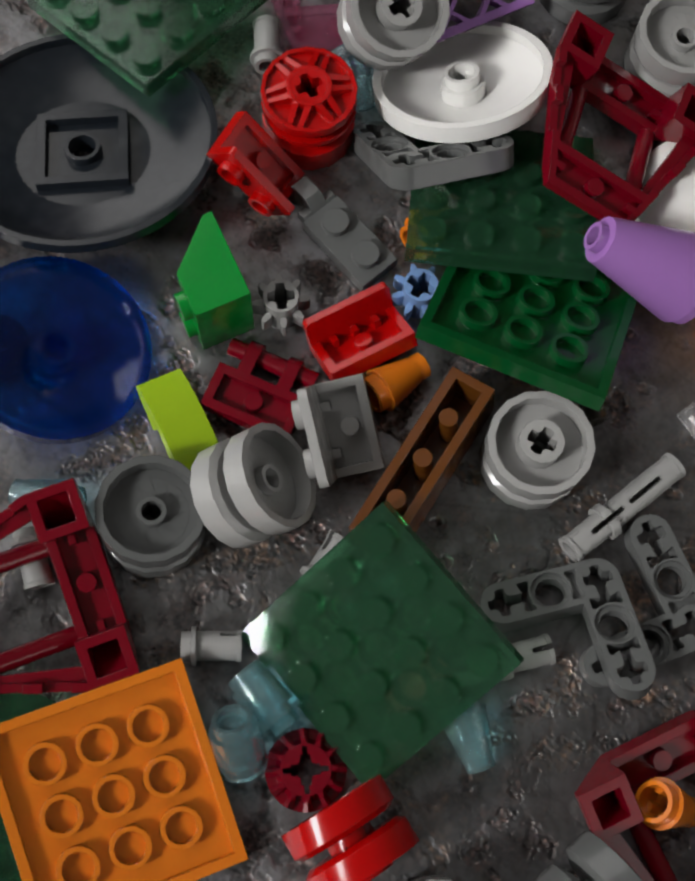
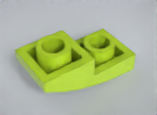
M179 368L135 387L152 429L158 430L169 458L179 461L191 471V466L198 453L218 443V440L195 392L183 371Z

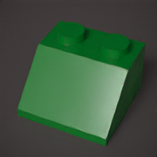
M212 211L202 215L177 271L181 291L173 294L180 311L178 312L189 339L198 336L203 350L255 329L251 293Z

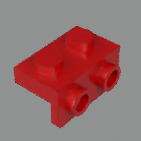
M247 111L236 112L206 155L218 166L217 172L225 181L238 186L249 197L248 203L255 211L268 217L271 215L290 216L295 209V206L288 200L293 192L291 186L302 179L305 173Z
M385 282L371 286L304 319L302 322L310 351L330 380L364 373L418 346L414 330L393 306L390 288Z

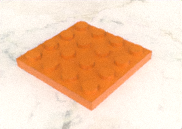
M182 658L0 722V813L22 881H197L248 860Z

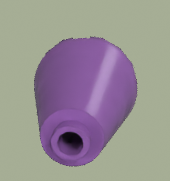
M607 216L590 226L585 234L583 244L586 259L659 320L680 325L695 318V232Z

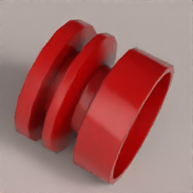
M305 46L287 50L272 60L264 72L260 90L263 129L302 170L313 171L330 167L343 158L352 145L358 89L353 70L340 56L324 48Z

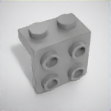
M364 373L297 389L298 400L291 401L292 415L297 430L305 429L309 449L303 450L306 473L309 479L317 478L320 489L330 487L337 478L385 467Z

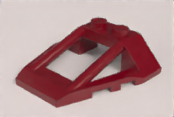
M576 10L572 14L556 48L549 80L542 159L543 186L598 220L611 216L635 221L659 196V193L665 186L677 177L686 167V164L695 156V86L688 82L669 98L606 58L605 54L614 33ZM585 102L637 135L625 180L572 148ZM654 141L677 143L643 187Z
M70 478L19 497L0 513V540L31 521L38 540L0 552V574L50 557L74 626L0 652V674L72 647L76 649L81 666L0 675V694L84 693L140 673L141 670L128 617L98 530L75 479Z
M695 710L685 712L602 754L574 793L590 832L615 851L642 881H678L653 830L642 822L644 818L635 799V794L638 788L651 778L666 777L677 782L695 773ZM627 829L630 830L652 876L622 837L621 832Z

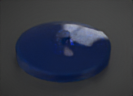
M52 256L32 257L1 267L0 428L19 438L43 444L77 443L89 440L110 430L134 407L139 399L135 386L147 382L151 370L152 343L150 332L135 300L126 289L108 274L74 259Z

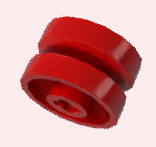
M381 774L366 781L281 836L295 861H306L325 849L329 851L330 855L310 869L306 881H370L394 864L393 861L420 841L406 816H393L375 827L371 825L370 821L388 809L394 799Z

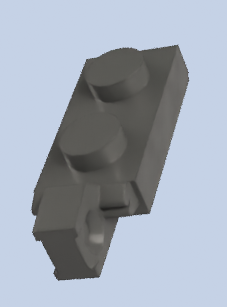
M306 176L291 186L293 189V196L291 197L302 209L298 213V218L303 223V230L360 291L372 286L397 265L398 259L338 195L335 196L329 189L322 194L320 189Z

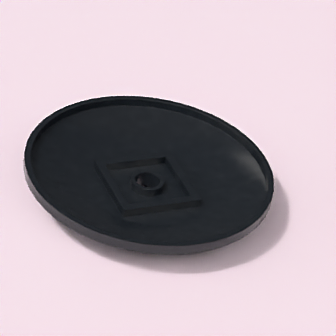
M76 32L59 34L28 42L0 55V238L24 248L44 252L83 253L100 251L138 240L156 231L178 216L202 190L214 166L213 160L206 154L218 138L216 111L212 99L199 77L184 62L166 50L140 39L114 33ZM80 148L94 149L87 156L74 155Z

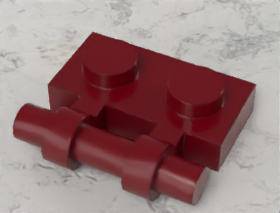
M233 338L229 344L227 355L239 359L241 362L237 369L222 362L219 363L200 402L203 410L245 428H250L261 422L276 424L292 436L296 426L292 415L291 401L298 400L297 394L292 391L297 384L303 387L317 384L320 373L304 367L305 362L292 356L287 360L266 351V345L254 340L249 344ZM260 368L279 376L280 379L277 385H274L253 375Z

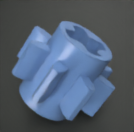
M412 263L406 277L397 274L394 276L393 287L398 291L391 295L393 306H401L405 321L410 317L422 319L439 284L437 277L434 275L436 267L432 266L428 270L417 269V266ZM419 290L423 291V293L420 294L419 297L413 296L416 295L419 292Z

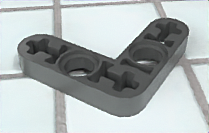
M365 122L355 126L353 129L354 151L356 155L387 186L396 190H416L502 172L512 168L514 165V140L506 135L477 142L443 143L417 148L402 133L386 122Z
M642 515L628 526L625 531L624 542L658 614V617L640 624L642 632L651 633L659 640L660 653L653 659L655 667H658L695 651V636L693 634H687L672 641L671 635L668 633V631L676 629L687 622L685 614L690 621L695 620V575L668 522L659 515ZM642 526H644L647 532L656 531L659 539L653 543L658 557L665 552L670 556L669 559L662 560L652 568L648 564V561L656 557L652 546L649 543L641 545L638 541V536L643 533ZM671 569L681 577L682 588L677 595L666 594L658 586L657 578L661 570ZM662 622L666 623V628L662 626ZM628 629L609 638H622L628 633ZM673 644L678 648L677 651H674ZM591 645L580 656V674L591 686L607 688L609 685L604 672L595 673L592 668V664L598 660L594 645ZM627 649V650L624 651V654H625V657H626V658H627L629 649ZM626 660L624 661L622 674L619 676L620 678H633L643 672L642 670H629V663Z
M591 558L494 583L488 586L482 593L480 599L481 619L489 629L499 633L511 632L582 613L605 678L612 692L626 700H638L646 696L651 690L656 676L655 663L621 575L616 566L608 560ZM590 575H596L599 581H607L604 589L606 603L599 606L600 596L595 585H588ZM544 585H553L562 591L564 599L555 606H547L537 599L536 591ZM524 591L527 592V603L531 610L528 612L525 611V602L521 603V595ZM503 599L505 605H512L510 607V615L502 616L499 610H495V600ZM607 617L620 618L627 625L628 633L619 639L609 638L602 633L599 623ZM629 649L627 658L632 670H642L643 672L640 675L638 684H632L629 677L620 678L619 676L622 674L624 667L621 652Z

